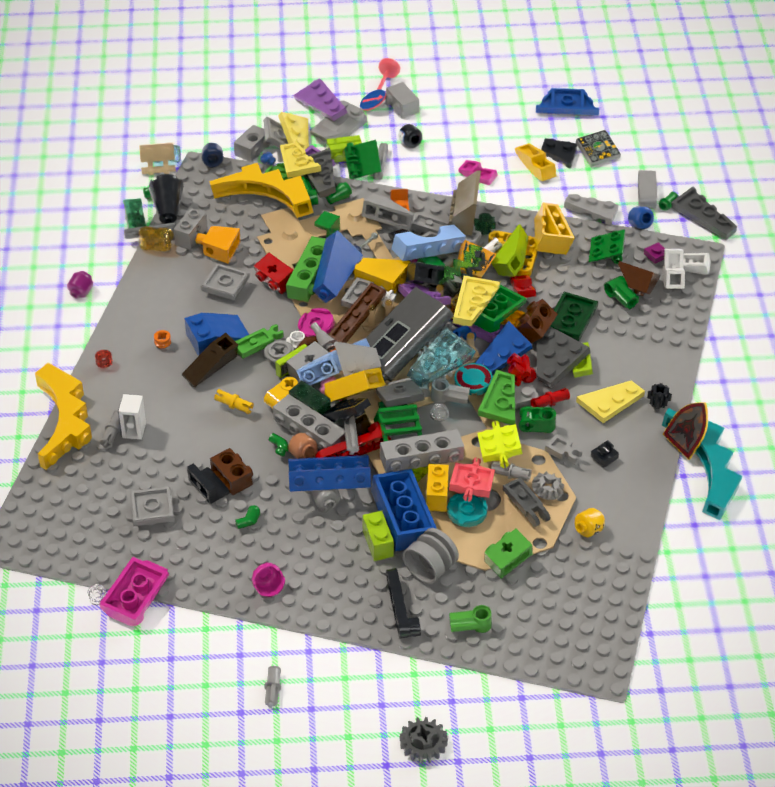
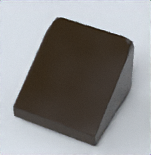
M363 414L355 419L357 437L369 433L368 428L372 425L368 416Z

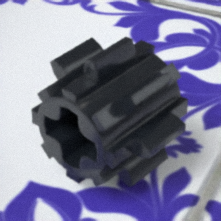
M660 383L652 385L651 391H648L647 398L650 399L649 404L652 407L659 409L665 408L668 405L672 394L669 393L667 385Z

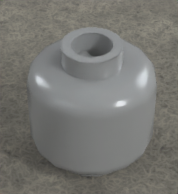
M338 489L311 491L316 506L324 510L333 509L341 498Z

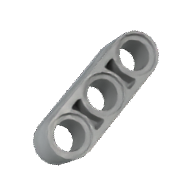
M656 170L638 171V206L656 209Z

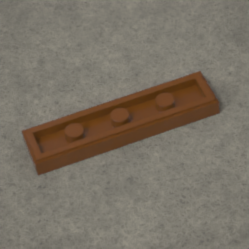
M371 282L328 335L337 342L347 343L370 315V311H373L374 307L387 294L386 290Z

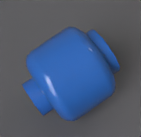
M636 206L630 210L628 221L634 228L647 229L654 222V214L648 207Z

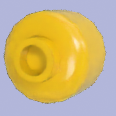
M588 508L576 515L574 521L575 529L580 535L591 537L604 529V515L595 508Z

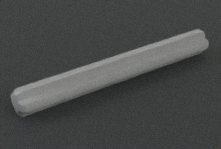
M353 415L344 420L346 447L351 455L359 451L356 423Z

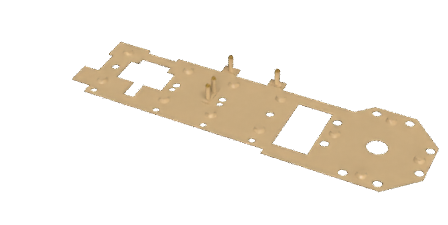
M364 198L334 206L335 211L330 213L340 216L339 232L348 230L351 237L362 235L366 241L371 237L372 233H377V230L382 229L378 221L362 216ZM288 207L261 215L270 233L257 236V239L266 254L270 252L294 270L293 265L298 263L311 236L324 237L326 236V230L319 229L314 225V222L320 215L299 220ZM379 234L377 239H373L368 243L369 248L377 259L401 260L399 257H392ZM269 239L272 240V243L265 244L264 241ZM355 279L346 281L338 295L327 303L316 294L310 297L309 301L306 302L308 305L305 307L299 306V303L305 301L291 300L300 316L311 312V309L314 308L329 310L334 317L336 326L350 309L341 306V299L346 294L344 290L350 288ZM439 284L436 287V292L441 293V297H443L444 287ZM397 291L393 304L390 299H387L385 307L382 306V301L379 302L376 308L373 304L369 305L370 315L347 343L353 344L366 338L405 297ZM445 305L452 312L449 305ZM473 333L467 334L468 350L466 356H462L461 360L458 359L457 370L465 364L475 363L480 357L474 346ZM447 334L446 336H444V337H442V338L436 340V341L433 342L432 344H433V345H436V342H437V341H440V340H442V339L445 338V337H449V334ZM418 354L392 381H384L385 385L387 386L389 382L422 375V370L418 371ZM339 371L334 377L336 379L344 377L343 371ZM453 371L452 377L446 375V380L451 385H455V371ZM435 377L428 380L430 397H426L424 401L409 403L408 405L417 404L418 408L434 403L431 400V388ZM376 389L346 398L347 400L352 398L354 400L368 398L371 405L365 409L364 414L368 416L371 424L374 423L373 419L379 408L378 402H381ZM472 393V395H469L468 399L477 414L486 393L481 395ZM479 416L486 429L461 437L464 444L463 460L456 462L472 464L473 459L477 457L476 462L478 458L481 460L480 466L491 469L493 462L500 463V461L484 463L480 447L474 446L472 440L478 438L477 433L492 430L491 424L494 421L496 426V420ZM499 422L500 428L506 426L503 422ZM521 444L523 454L512 456L508 459L509 465L513 463L515 466L532 470L529 482L524 481L532 491V481L539 472L544 474L547 471L551 475L555 473L557 478H561V482L564 484L563 492L568 495V499L565 501H558L557 499L546 500L539 497L533 491L549 512L551 518L549 521L544 522L540 518L538 511L534 513L538 517L540 525L537 527L532 526L527 516H524L503 491V485L515 479H508V476L496 473L494 474L491 489L499 494L501 502L497 508L487 511V517L479 525L462 527L453 523L449 519L447 512L430 511L436 528L444 532L456 545L459 553V559L456 562L484 571L491 569L484 561L485 550L491 544L499 542L505 533L511 532L515 528L532 544V555L554 547L576 500V496L548 452ZM380 449L366 453L377 474L385 473L380 458ZM542 456L545 459V463L536 465L532 462V458ZM456 462L440 464L449 465L447 505L450 498L457 494L454 491H449ZM428 466L412 469L425 502L427 500ZM545 483L544 486H550V487H552V484H551V483H550V484ZM543 539L546 541L547 546L538 549L534 547L533 541Z

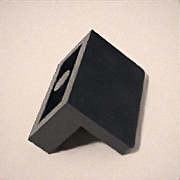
M194 463L187 466L188 480L209 504L230 494L229 489L209 467L200 471Z

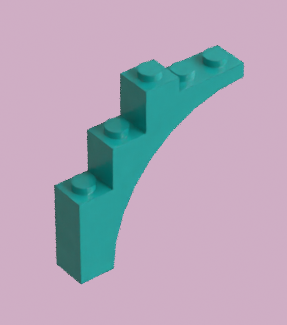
M668 408L662 426L667 428L677 412ZM708 420L705 437L696 450V454L705 469L708 482V494L702 512L721 520L738 491L743 476L727 469L734 452L718 445L725 428Z

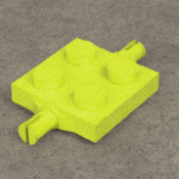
M493 421L491 424L492 430L477 433L483 462L500 461V466L505 468V463L507 468L509 466V458L523 454L517 427L514 424L500 428V423L496 421L495 426Z

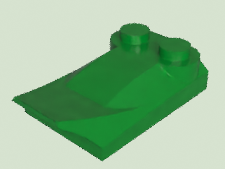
M500 285V288L474 322V325L490 333L499 330L500 323L527 302V298Z

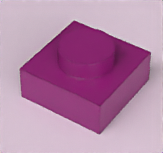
M658 242L644 248V255L656 264L664 260L665 248Z

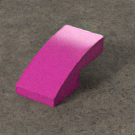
M465 160L458 169V172L466 177L477 170L481 171L479 183L490 185L498 176L497 170L482 168L481 162Z

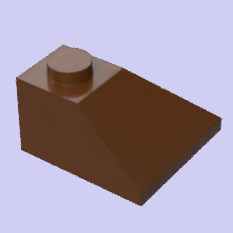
M621 261L618 263L629 288L634 289L635 294L644 296L645 293L650 294L660 275Z

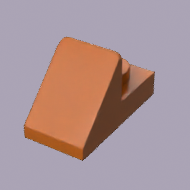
M408 189L390 190V200L409 210Z

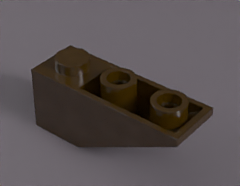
M224 333L214 340L182 373V376L195 388L237 357L238 344L227 333Z

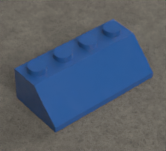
M412 469L373 475L371 493L378 510L384 514L394 540L395 552L406 550L428 528L437 529Z

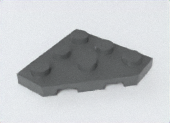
M550 326L544 336L537 340L538 380L553 388L591 353L590 348Z

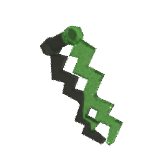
M470 244L469 252L463 251L464 261L453 259L454 268L444 266V278L439 281V284H443L450 292L449 296L459 293L462 285L460 282H455V287L449 279L454 280V275L461 276L463 281L464 276L473 277L472 270L482 271L481 265H486L485 253L482 252L480 258L475 257L474 251H481L482 247ZM460 267L465 268L467 274H461Z

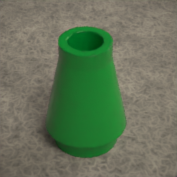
M340 182L336 186V192L327 196L326 200L329 204H333L349 198L352 194V189L347 182Z

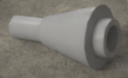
M314 322L311 328L316 334L318 344L330 353L335 348L334 342L336 340L324 332L317 322Z

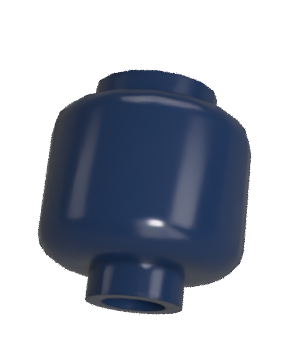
M214 142L204 145L201 151L203 163L213 168L219 166L224 158L222 147Z

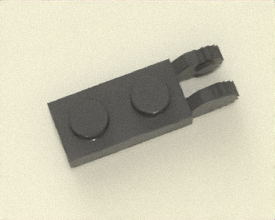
M521 478L503 485V491L524 516H527L532 526L537 527L540 525V521L534 513L538 511L540 518L544 522L551 519L543 503Z

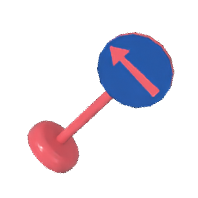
M383 58L379 62L378 69L383 75L377 90L363 97L360 102L362 110L369 111L375 109L386 99V92L382 90V87L387 77H397L401 70L399 63L394 59Z

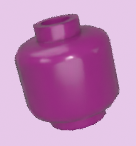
M79 271L72 274L66 286L69 294L78 299L79 297L85 298L91 291L94 283L89 273Z

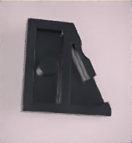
M545 138L541 150L546 152L547 157L552 158L556 162L562 161L566 163L567 168L571 169L577 151V144L570 141Z

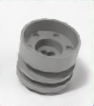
M428 528L417 541L413 542L403 552V560L410 573L426 584H434L459 559V553L454 542L444 532L435 528Z

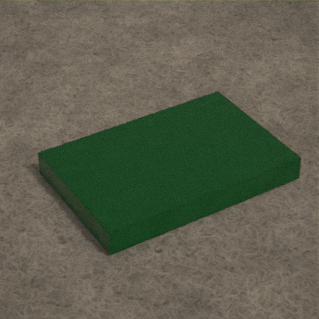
M564 291L554 308L558 315L550 326L580 341L598 307V301Z

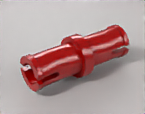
M566 388L555 392L548 391L545 395L532 398L530 401L531 406L552 407L558 402L569 400L570 393Z

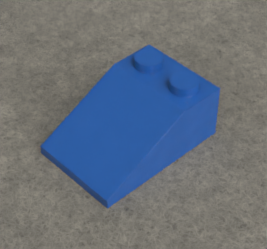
M199 313L184 318L186 335L198 356L224 333H227L234 341L249 335L238 315Z

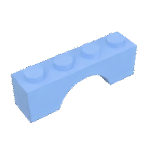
M455 225L439 227L438 234L435 237H422L412 232L395 234L391 249L402 261L459 252L466 236Z

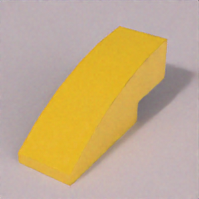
M530 143L514 148L525 167L540 181L557 177L556 166L546 158V152Z

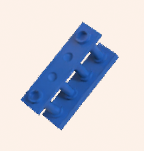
M368 455L288 459L290 492L371 488Z

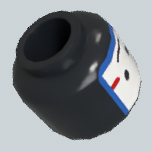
M412 124L402 126L398 132L399 141L408 148L417 147L423 138L422 132Z

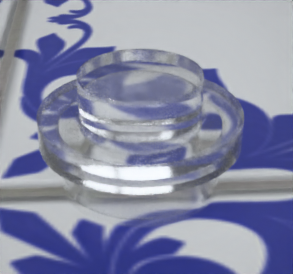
M442 403L435 404L430 410V417L435 421H445L449 417V409Z

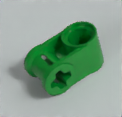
M526 406L520 409L521 421L519 422V429L521 431L551 433L556 429V411L553 408Z

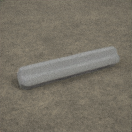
M387 143L379 144L378 152L382 172L374 174L373 178L375 180L383 178L388 153Z

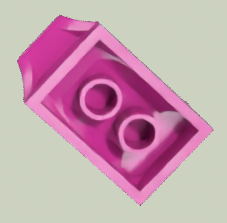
M132 557L99 603L100 609L109 617L126 625L137 626L141 624L144 620L145 611L169 576L168 569L148 560L142 561Z

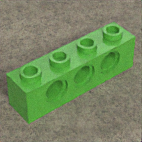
M311 236L286 284L288 298L308 302L310 297L315 294L313 287L326 239Z

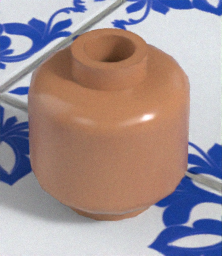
M298 433L291 438L288 449L297 459L314 458L318 445L306 433Z

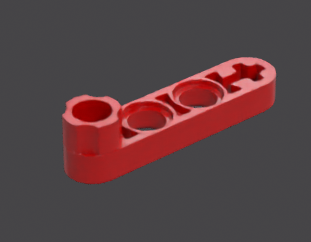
M372 423L368 428L369 433L357 437L358 446L363 443L366 444L359 447V451L354 452V455L349 453L346 441L318 451L315 458L361 456L380 449V442H384L380 423Z

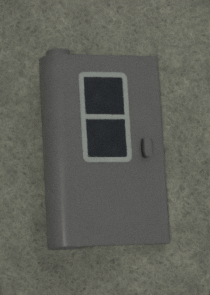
M417 287L366 337L369 346L377 349L382 366L379 368L381 369L384 381H392L454 316L444 304Z

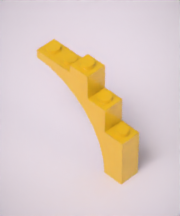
M258 162L241 167L242 172L209 181L214 199L228 195L256 194L274 198L284 203L293 211L296 218L314 213L310 197L301 176L283 180L279 169L262 174Z
M49 362L35 372L37 387L50 396L59 410L55 432L49 442L38 453L40 467L45 470L54 465L72 447L79 450L92 439L91 427L88 423L84 422L88 417L87 406L85 402L80 400L84 395L82 382Z

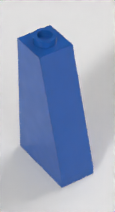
M338 230L325 240L313 287V292L325 303L338 295L353 272L355 265L359 263L363 256Z

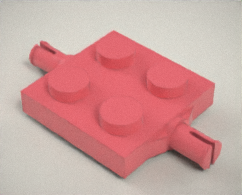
M477 457L473 459L472 464L456 462L449 491L459 494L465 493L463 496L465 501H467V497L468 501H471L472 495L487 498L490 496L495 469L480 466L481 460L478 458L476 462Z

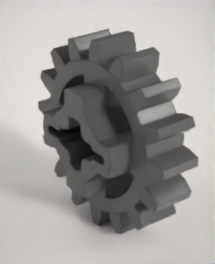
M426 716L424 721H421L419 717H416L415 723L409 720L408 727L403 726L402 733L399 735L400 749H404L405 756L411 754V761L419 758L420 763L424 759L431 763L432 757L440 759V753L444 754L445 748L448 746L447 730H443V724L436 725V719L429 722Z

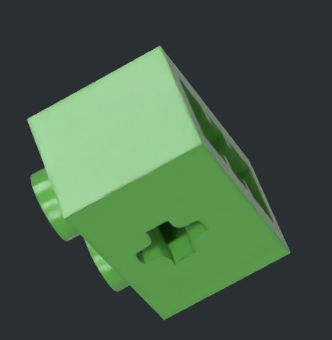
M515 528L513 531L505 533L499 542L487 547L484 552L485 563L502 579L533 554V546Z

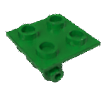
M376 139L353 145L352 142L346 144L347 146L344 148L349 179L382 172Z
M625 229L592 237L589 263L610 257L615 264H618L619 261L622 262Z

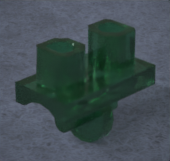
M141 198L124 199L123 204L127 227L146 226Z

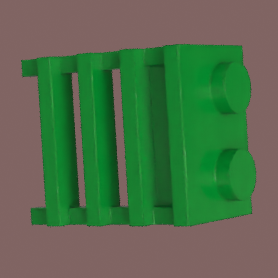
M417 404L378 408L373 420L380 423L384 442L388 441L387 436L417 433V436L422 435ZM415 423L414 427L386 430L385 425Z

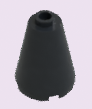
M172 174L158 175L155 180L152 181L151 179L149 182V191L159 220L164 224L177 220L184 189L182 179L180 178L179 180Z

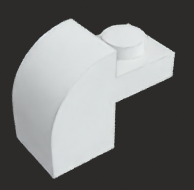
M664 249L663 283L666 289H684L683 249Z

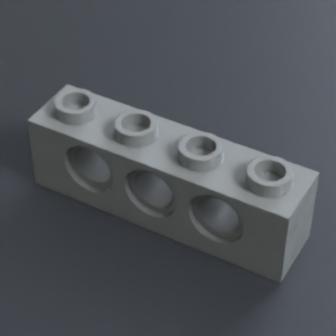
M290 394L273 406V418L278 425L287 428L294 435L306 433L316 441L319 451L346 441L343 428Z
M458 429L380 442V458L385 473L426 467L428 464L456 462L463 460L464 444Z

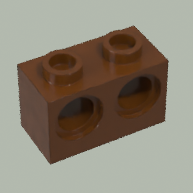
M544 299L531 302L526 308L527 312L518 320L519 324L516 329L531 344L544 336L558 315Z
M231 448L210 458L211 470L229 489L232 496L253 485V471L249 465L246 466L238 453L235 454Z

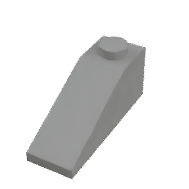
M371 194L364 199L363 217L405 230H411L414 213L389 198L376 194Z

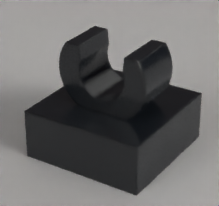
M607 440L591 451V457L600 465L606 467L619 458V452Z

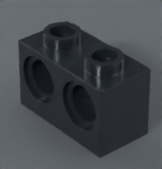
M420 262L410 263L407 268L406 282L431 287H445L442 283L449 279L450 268Z

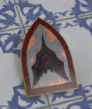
M695 402L681 408L663 432V435L688 460L692 458L700 446L707 431L708 409L706 402Z

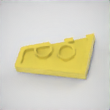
M281 111L278 118L288 144L297 142L304 150L309 147L308 118Z
M297 142L280 145L287 178L321 172V166L315 163L314 159L308 156L306 151Z
M631 380L577 396L576 402L599 421L605 423L644 397L645 390Z

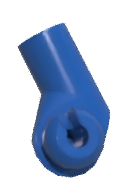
M269 151L260 158L263 164L268 163L270 166L276 162V158Z
M461 326L453 331V336L462 337L465 341H467L468 334L474 335V341L477 337L476 333L472 332L468 326Z

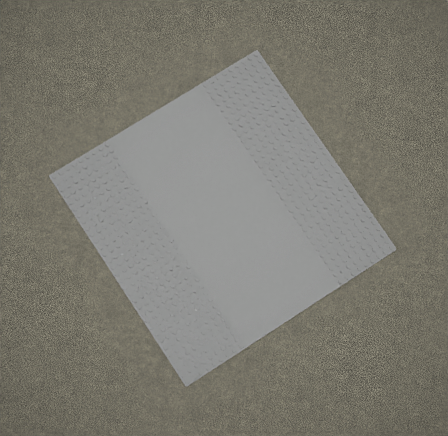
M187 152L175 175L177 179H182L184 189L177 220L174 223L177 225L190 208L206 212L207 230L204 234H207L212 226L239 228L241 242L229 264L205 256L202 244L196 243L191 250L176 246L174 233L142 238L71 373V376L80 380L83 385L84 395L80 400L85 402L87 406L88 417L84 422L88 423L91 427L92 439L79 450L72 447L69 452L65 453L47 470L40 467L38 453L49 442L58 423L59 410L56 404L54 405L0 508V568L109 591L131 558L135 557L142 561L148 560L168 569L169 576L153 599L154 602L624 703L628 693L680 451L663 435L666 428L662 426V422L668 408L678 412L684 406L691 404L725 245L718 242L614 224L610 226L602 222L564 216L575 239L567 255L538 251L530 276L532 278V286L536 289V297H528L527 302L518 310L526 313V308L531 302H537L541 299H544L554 310L564 291L598 301V307L579 341L581 343H589L593 374L574 378L572 369L553 388L540 382L537 376L531 383L521 381L522 384L533 385L538 396L545 395L548 391L555 392L566 388L569 390L570 399L558 402L555 406L551 407L556 411V429L551 433L521 431L519 429V422L521 421L519 412L521 408L515 409V424L521 444L545 450L546 444L557 434L573 442L572 447H578L582 450V457L574 455L577 457L575 464L569 462L565 456L561 460L549 453L574 492L576 500L554 547L531 555L502 579L492 569L484 571L456 562L434 584H426L415 578L406 567L403 560V552L405 550L396 552L394 550V557L378 561L373 560L362 531V515L379 511L372 496L371 488L338 489L341 497L340 501L330 510L318 508L311 491L290 492L288 459L297 458L290 451H286L284 457L276 454L275 450L278 446L269 442L268 439L272 433H275L287 440L289 445L294 434L274 421L273 409L264 403V396L284 378L292 376L287 374L279 378L276 375L275 362L269 363L268 359L265 358L264 349L244 359L237 353L235 359L195 388L182 376V373L198 357L186 335L184 320L186 317L199 313L238 315L249 335L262 328L269 330L272 325L277 324V332L283 330L284 337L278 339L286 341L292 332L299 331L298 321L301 318L291 298L287 297V291L283 294L273 291L264 281L260 282L256 278V271L254 269V265L266 255L257 236L270 233L261 215L288 208V206L277 199L256 194L228 195L214 199L209 181L242 172L241 167L256 162L224 157L222 163L213 168L203 163L201 153ZM258 163L262 174L270 167L268 164ZM334 176L335 186L340 182H347L352 189L350 197L329 204L326 197L320 198L318 196V205L312 206L314 213L299 217L298 219L303 220L321 215L324 211H335L334 206L361 198L366 199L371 194L390 199V190L408 188ZM408 189L410 212L414 213V215L416 212H420L449 222L452 196ZM477 201L473 230L482 232L481 239L477 245L485 247L488 244L489 233L492 231L513 233L518 224H521L528 236L535 237L534 218L538 211ZM157 212L149 226L164 224L159 220ZM379 222L382 229L377 230V233L392 257H398L391 249L393 242L389 238L388 233L402 228ZM625 229L622 262L660 275L650 294L645 293L644 296L636 294L639 297V302L634 308L629 310L615 297L611 298L606 294L604 283L618 276H623L619 265L615 264L611 257L589 263L592 237ZM348 230L340 232L352 245L360 246L365 242L362 235L351 237ZM417 230L414 231V234L418 236L424 235L423 232L419 235ZM265 240L264 243L271 244L272 240ZM659 242L665 249H683V254L709 253L711 260L709 275L685 271L684 289H666L663 283L664 260L654 264L644 255V248ZM368 244L362 248L363 256L360 261L363 258H376ZM525 256L527 259L532 258L531 256ZM216 263L250 273V278L235 300L201 291V285ZM490 264L481 279L498 281L500 285L514 291L510 281L511 276L498 275L493 265ZM455 267L450 269V273L461 278V273L456 272ZM353 272L351 273L347 281L354 279ZM421 285L429 288L431 292H436V287ZM444 289L443 297H444V296H448V293H449V292L446 291L445 289ZM451 301L449 307L454 315L456 304ZM306 302L299 303L301 307L308 305ZM166 330L170 333L171 344L169 347L158 348L155 346L154 334L157 331ZM476 337L474 341V346L480 356L491 344L479 337ZM537 341L532 343V349L525 354L529 356L530 367L535 369L537 375ZM507 365L500 371L508 373L510 365ZM631 380L645 390L644 397L605 423L599 421L576 402L577 396ZM298 382L297 389L300 394L298 400L319 414L324 413L339 403V401L329 402L328 398L321 394L319 391L320 382L306 388ZM663 383V385L669 387V393L672 394L671 401H668V405L665 408L656 409L657 407H652L649 404L650 399L647 398L648 391H651L652 385ZM221 389L232 395L237 394L239 398L254 403L253 409L249 408L252 412L246 414L236 408L231 409L228 405L214 400L215 394L219 395L216 391ZM123 394L143 396L146 425L142 440L122 438L120 431V434L116 435L111 448H106L108 440L102 446L100 441L106 431L105 426L110 422L114 411L119 410ZM469 399L467 404L446 401L442 404L431 403L417 408L420 426H422V435L458 429L462 437L486 429ZM342 418L334 422L344 429V420ZM415 423L385 425L387 430L414 427ZM417 433L390 436L391 440L415 437ZM473 439L472 444L480 447L479 439ZM608 440L614 445V449L619 452V458L603 467L591 457V451ZM231 448L235 454L238 453L246 466L249 465L253 471V485L233 496L230 493L209 504L188 480L187 466L194 463L200 471L206 467L211 469L210 458ZM535 456L532 458V462L536 465H542L545 463V459L542 456ZM369 460L372 487L373 475H377V472ZM170 486L174 521L134 526L130 491ZM492 489L489 498L483 497L486 500L488 511L497 508L501 502L499 494ZM563 492L557 500L565 501L568 499V495ZM251 505L258 506L260 508V516L257 523L237 529L235 520L245 517ZM588 508H595L604 515V529L591 537H584L575 529V517L578 513ZM543 539L533 541L534 547L538 549L547 546L546 541ZM272 563L277 565L285 577V584L283 590L278 595L272 597L261 596L254 588L251 581L252 574L259 565ZM397 568L408 618H419L421 636L399 639L387 585V569ZM478 605H486L491 609L492 627L488 632L479 633L475 630L451 632L449 613L471 611Z

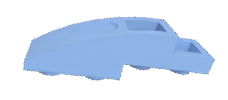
M366 338L353 343L370 347ZM334 350L296 371L303 387L306 388L338 374L339 371H342L337 351Z

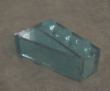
M446 327L412 365L407 376L420 387H424L435 379L469 362L476 353V350Z

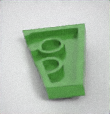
M499 370L495 371L478 409V416L510 425L515 424V375Z

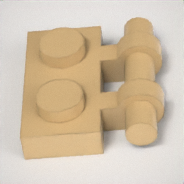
M173 142L139 145L141 163L148 162V167L141 168L142 174L154 175V173L163 172L164 174H169V172L176 171L175 165H168V160H175ZM163 161V166H153V162Z

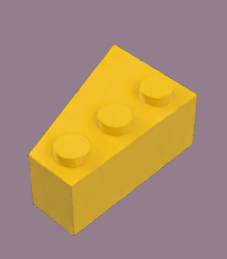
M542 202L534 218L535 251L567 255L575 237L559 205Z

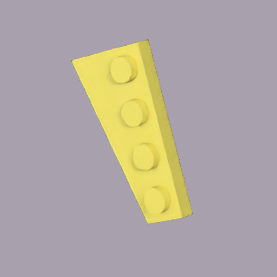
M464 276L453 323L461 326H472L500 288V282Z

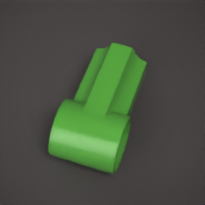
M478 605L471 611L449 613L451 632L475 630L479 633H485L492 627L491 609L486 605Z

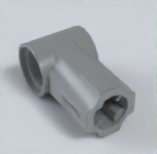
M437 378L432 382L431 400L437 404H442L446 401L467 404L470 388L451 385L446 379Z

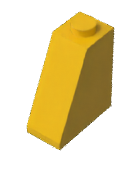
M363 258L359 264L355 265L353 270L354 279L358 277L384 287L387 292L393 290V293H396L398 291V284H404L406 281L408 264L411 262L408 260Z
M374 368L324 383V392L329 402H333L386 385L381 369Z

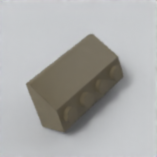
M479 170L460 181L457 190L453 189L448 225H455L464 235L472 236L481 174Z

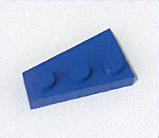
M508 321L475 363L487 367L492 375H494L496 370L500 371L509 365L507 360L513 353L521 357L532 349V344Z

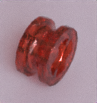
M100 350L95 354L98 367L107 368L112 365L113 360L110 351Z

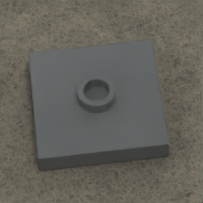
M414 381L376 388L377 395L386 407L425 400L424 393Z

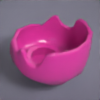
M264 563L253 571L251 581L261 596L272 597L278 595L283 590L285 577L277 565Z

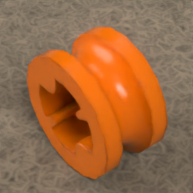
M166 330L157 331L154 334L155 346L158 348L169 347L171 344L170 333Z

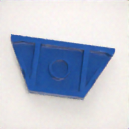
M551 88L548 94L542 98L540 105H536L535 113L599 115L600 108L593 105L594 101L588 96L585 89Z

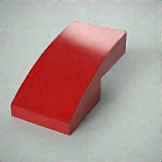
M529 275L510 277L514 292L525 298L536 297V289L532 286V278Z

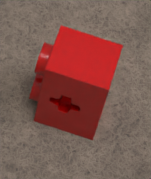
M268 252L254 265L255 276L260 282L264 281L273 291L283 294L287 290L286 284L293 269Z

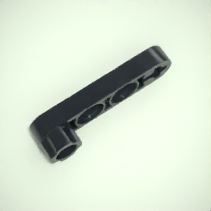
M397 568L387 569V585L399 639L421 636L419 618H408Z

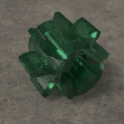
M489 213L479 214V219H474L475 230L482 232V235L489 234L491 229H496L495 217H492Z

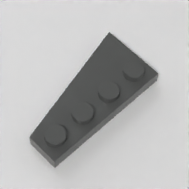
M330 148L308 155L314 159L315 163L321 166V172L306 174L320 198L327 197L335 193L336 186Z
M694 186L671 202V208L725 240L737 232L738 226L724 213L720 214L714 204L710 205L706 201L707 198L703 194L699 195Z

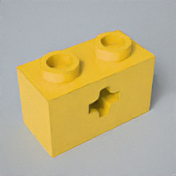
M428 464L426 504L429 511L447 512L449 465Z

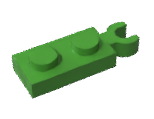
M275 324L269 330L262 328L235 341L238 344L237 353L244 359L264 349L268 344L274 342V339L283 338V330L277 332L278 325Z

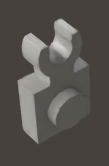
M557 434L545 446L546 452L561 460L565 456L569 462L574 464L577 461V457L574 455L582 457V450L580 448L572 447L573 442Z

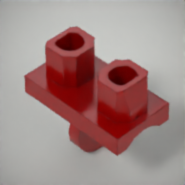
M513 353L508 358L507 364L510 365L508 373L515 375V385L519 387L521 381L531 383L536 379V371L530 367L529 356L524 354L520 357Z

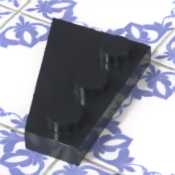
M354 398L349 400L343 399L321 415L334 423L341 418L346 420L353 415L358 417L364 414L365 409L371 404L368 398H358L356 400Z

